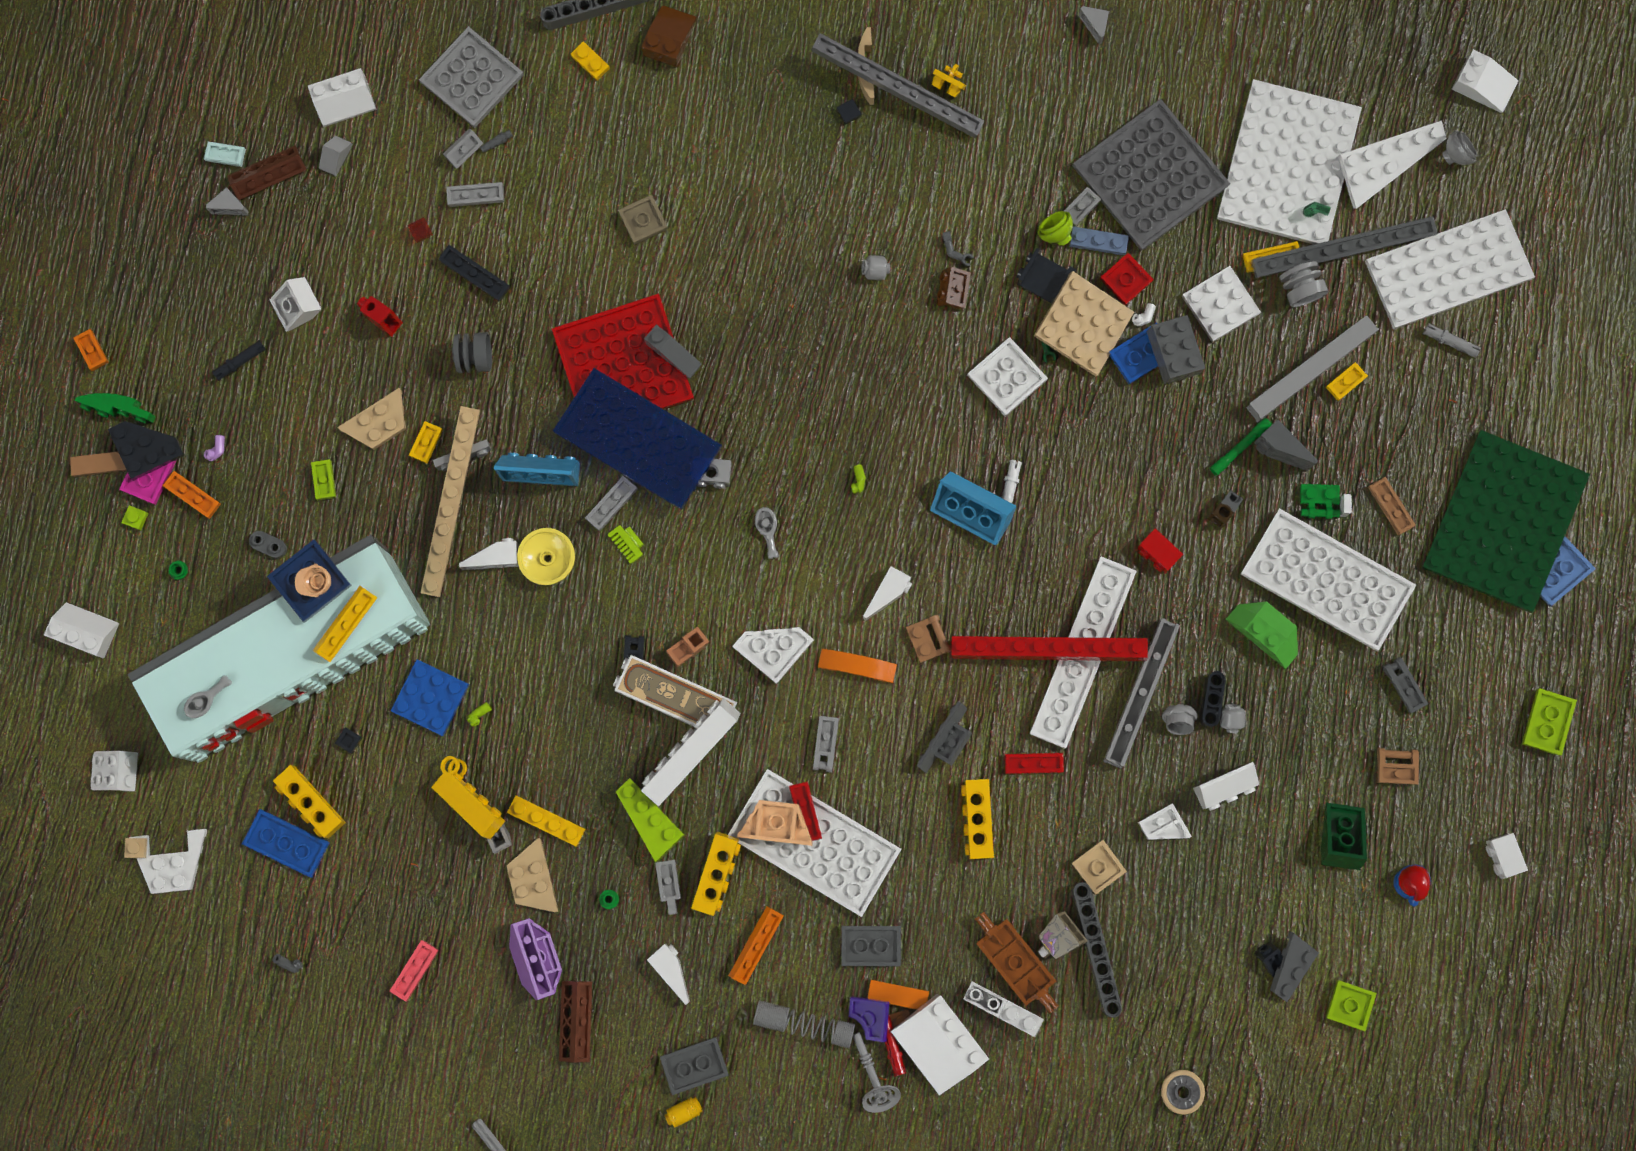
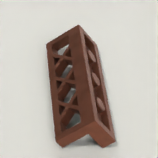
M295 145L228 175V179L237 199L241 200L307 169Z
M562 981L559 1061L574 1063L590 1062L592 981ZM569 985H572V995H571V996H570L569 993H568V992H569ZM569 1006H570V1008H571V1015H570V1016L568 1015V1008H569ZM568 1027L571 1029L570 1036L567 1034ZM567 1047L570 1049V1057H566Z

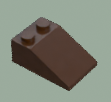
M662 5L643 42V56L678 67L697 17Z

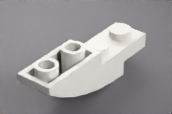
M973 981L963 998L1033 1037H1036L1044 1021L1041 1017Z

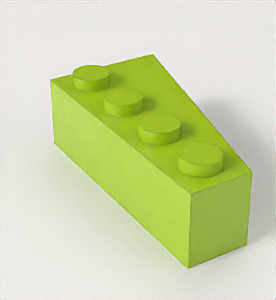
M629 778L616 793L654 861L658 862L685 834Z

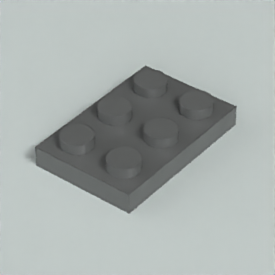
M842 926V966H901V926Z
M717 1037L660 1056L672 1095L729 1076Z

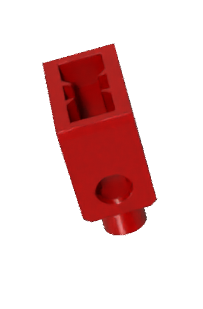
M370 296L368 299L365 297L359 299L357 306L360 307L361 313L392 337L403 324L392 309L373 296Z

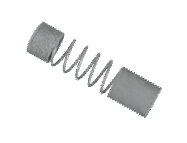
M759 1000L753 1025L784 1032L792 1014L791 1034L795 1033L802 1017L801 1036L804 1037L813 1017L811 1039L813 1040L823 1019L821 1041H825L833 1022L831 1044L850 1048L855 1024L838 1020L834 1033L835 1020L833 1018L823 1038L825 1018L822 1016L813 1036L814 1014L810 1016L803 1033L805 1013L802 1011L793 1031L794 1009L791 1010L788 1016L789 1007Z

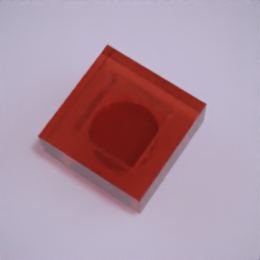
M424 217L407 225L416 243L433 235Z

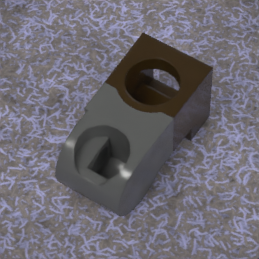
M1230 490L1209 516L1208 520L1222 529L1235 513L1243 498Z

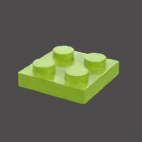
M1337 980L1326 1018L1366 1031L1377 993Z

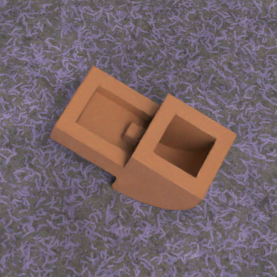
M696 627L682 637V640L666 650V653L674 664L679 667L702 651L708 645L709 640Z

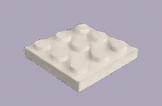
M1231 266L1182 295V298L1212 343L1261 313Z
M1010 337L967 374L1005 417L1048 379Z

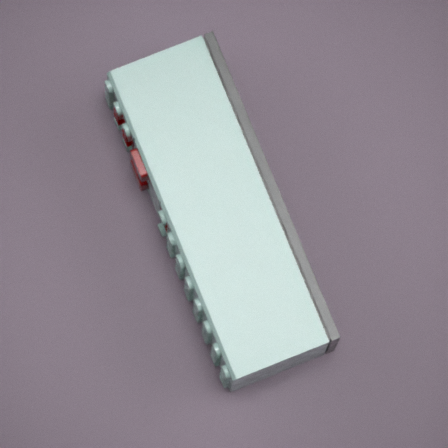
M370 534L330 557L352 586L305 623L299 618L280 592L275 589L127 674L170 754L180 759L197 761V763L202 762L208 758L207 754L214 751V753L223 750L225 748L224 744L229 741L234 743L242 738L241 734L245 733V731L254 733L274 721L272 718L274 715L292 706L294 703L299 702L301 704L310 699V694L323 692L327 689L326 685L333 682V684L342 681L344 679L343 675L348 672L353 674L361 669L360 666L364 663H373L377 660L376 656L381 653L386 655L394 650L393 646L398 643L403 645L411 640L410 637L412 635L425 633L430 623L387 547ZM362 586L375 595L377 599L332 661L329 662L315 653L313 649L358 587ZM224 675L232 681L230 686L222 689L214 697L211 708L205 715L199 718H190L185 715L184 705L191 695L210 690Z

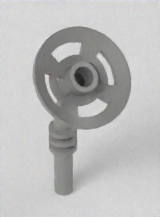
M860 1032L853 1034L860 1053L859 1058L862 1060L863 1068H866L873 1089L863 1097L862 1106L866 1111L872 1113L886 1111L899 1102L901 1093L895 1086L880 1085L873 1067L874 1062L872 1057H870L871 1054L867 1052Z

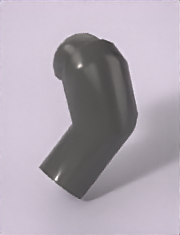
M276 954L273 957L275 964L292 973L299 972V969L303 967L299 959H295L292 962L280 954Z

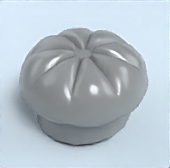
M1177 704L1169 706L1163 712L1162 719L1166 723L1167 731L1170 733L1187 735L1194 730V721L1197 719V713L1191 706Z

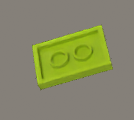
M1538 688L1522 744L1562 756L1577 700Z

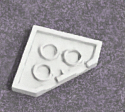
M800 627L747 631L743 633L732 647L777 684L814 639Z

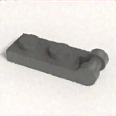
M1401 657L1395 659L1392 664L1387 663L1383 666L1385 674L1389 677L1409 714L1428 705ZM1399 669L1402 674L1397 676L1394 671Z

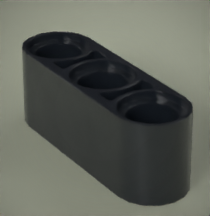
M1219 671L1210 673L1205 679L1199 717L1200 724L1205 728H1212L1220 721L1226 678ZM1212 676L1219 678L1220 684L1218 686L1212 684ZM1209 695H1214L1217 698L1215 705L1209 703ZM1206 714H1211L1214 717L1212 724L1206 722Z

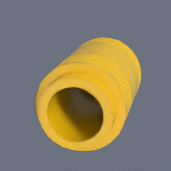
M690 1097L666 1109L667 1114L664 1116L668 1125H673L676 1128L699 1116L703 1110L698 1099Z

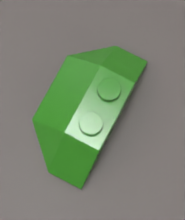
M1267 601L1239 604L1225 619L1284 669L1298 655L1297 626Z

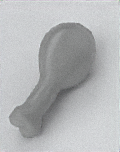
M762 507L755 515V526L766 539L768 558H778L779 554L774 543L777 519L770 508Z
M224 675L210 690L191 695L184 705L185 715L190 718H199L205 715L210 710L214 697L222 689L230 686L232 681Z

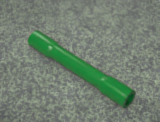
M1263 418L1226 455L1216 461L1209 468L1215 476H1218L1237 456L1260 437L1272 423L1267 418Z

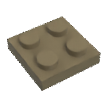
M652 195L618 210L634 245L668 230Z

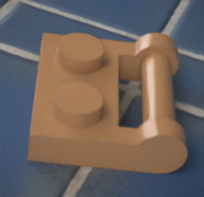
M938 615L906 627L920 663L952 651L951 645H948L940 626ZM932 624L941 646L938 650L935 649L926 627Z
M1385 748L1377 749V783L1419 784L1418 750L1395 751L1385 750ZM1385 758L1410 759L1411 764L1385 763Z

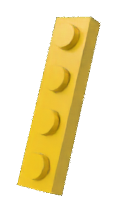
M359 586L313 651L331 662L377 597L362 586Z
M515 795L507 811L508 814L576 847L586 830Z

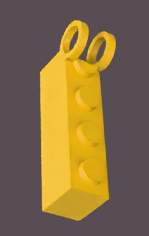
M453 756L445 757L441 762L443 774L431 788L482 837L491 839L505 822L501 817L502 813L495 807L491 808L488 805V799L481 794L478 795L475 792L477 789L473 785L463 781V776L467 771V765L463 760ZM452 760L448 766L447 772L445 770V764L447 761ZM460 763H461L463 769H462V772H461L460 774H458L457 772L459 771Z

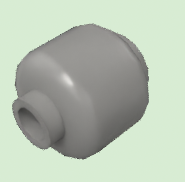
M869 255L866 260L862 261V274L868 280H883L886 274L890 273V263H887L884 256Z
M1226 704L1221 709L1220 726L1227 729V733H1238V729L1245 727V710L1241 708V705Z

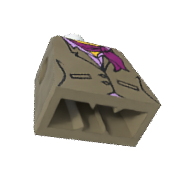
M1063 911L1056 914L1039 935V939L1044 945L1038 949V952L1043 958L1052 955L1057 959L1085 944L1087 939L1067 913Z

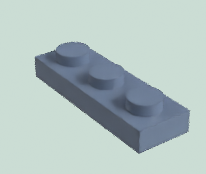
M1073 227L1069 247L1125 256L1129 236Z

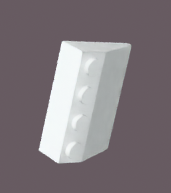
M938 994L890 1031L938 1095H941L989 1060L942 996Z

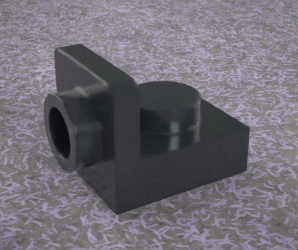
M1267 942L1260 946L1254 954L1262 961L1269 975L1274 978L1277 968L1281 966L1283 956L1278 947Z

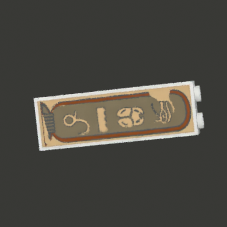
M630 655L629 659L625 658L621 667L624 671L621 676L618 675L613 684L616 687L615 692L693 727L703 714L706 716L709 714L707 711L716 700L720 702L724 698L734 708L737 702L632 655Z

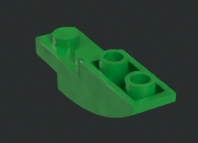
M94 393L75 398V401L80 404L81 409L91 412V409L96 410L98 415L108 418V416L116 418L117 414L128 418L131 415L135 417L134 420L146 424V421L153 423L156 418L152 413L140 409L142 403L128 396Z

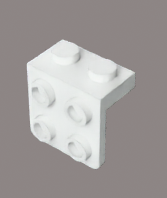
M127 751L94 752L91 789L135 791L138 753Z

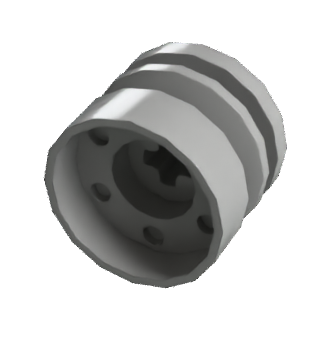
M1316 261L1299 264L1280 275L1279 278L1284 283L1283 288L1293 289L1287 294L1291 307L1309 304L1328 294L1329 290L1325 280H1315L1322 274L1320 270H1317L1319 265Z

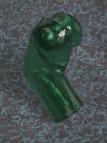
M1312 202L1304 207L1303 215L1308 218L1317 213L1328 216L1331 207L1318 202Z

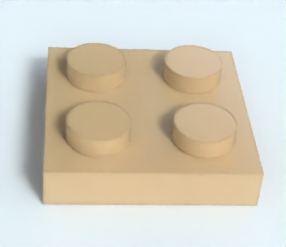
M1104 840L1071 863L1085 883L1090 886L1094 895L1127 872Z

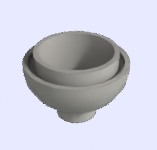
M1457 130L1450 134L1446 150L1442 152L1444 159L1449 165L1454 162L1460 165H1470L1476 162V157L1478 156L1466 134Z

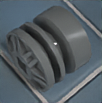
M488 332L474 333L473 341H471L468 333L464 334L463 339L461 334H454L452 355L457 373H464L465 369L467 373H471L473 364H475L477 372L491 371L492 349Z

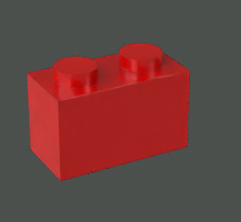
M1156 528L1137 547L1140 550L1139 554L1143 558H1149L1154 563L1153 567L1159 572L1163 571L1165 574L1184 555Z

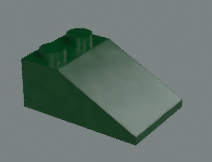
M1327 802L1325 804L1321 841V865L1361 870L1367 861L1365 808Z

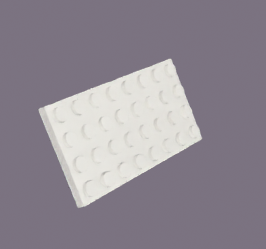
M1506 209L1371 257L1365 261L1393 330L1535 278Z
M1280 508L1241 573L1242 576L1377 652L1416 587V584Z
M767 769L728 835L738 838L739 844L862 917L900 853L901 848L812 796L822 839L812 841V846L737 837V834L742 830L759 800L793 804L789 786L794 784Z

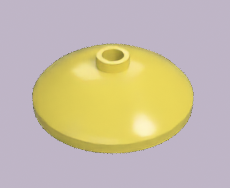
M541 528L529 533L522 540L518 548L517 561L521 572L527 579L539 585H553L565 579L571 572L575 562V550L569 538L562 532L552 528ZM546 556H551L549 562L545 561Z

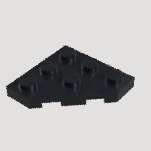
M127 421L108 429L130 479L133 481L185 456L178 439L173 436Z

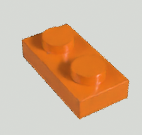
M91 329L73 337L91 371L109 363Z

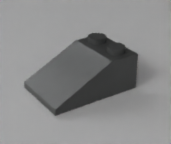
M1279 420L1272 424L1255 442L1257 445L1256 449L1261 454L1305 471H1309L1318 462Z

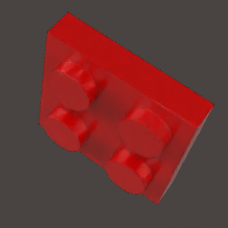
M1129 253L1100 277V280L1125 306L1154 280Z

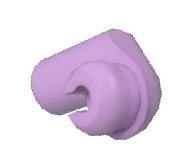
M215 436V446L212 449L205 450V459L215 461L224 453L225 436Z

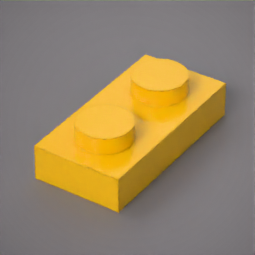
M584 41L571 53V57L596 81L610 69L609 65Z
M1355 362L1327 385L1326 389L1339 401L1366 379L1368 375Z
M424 421L409 456L428 464L443 429Z

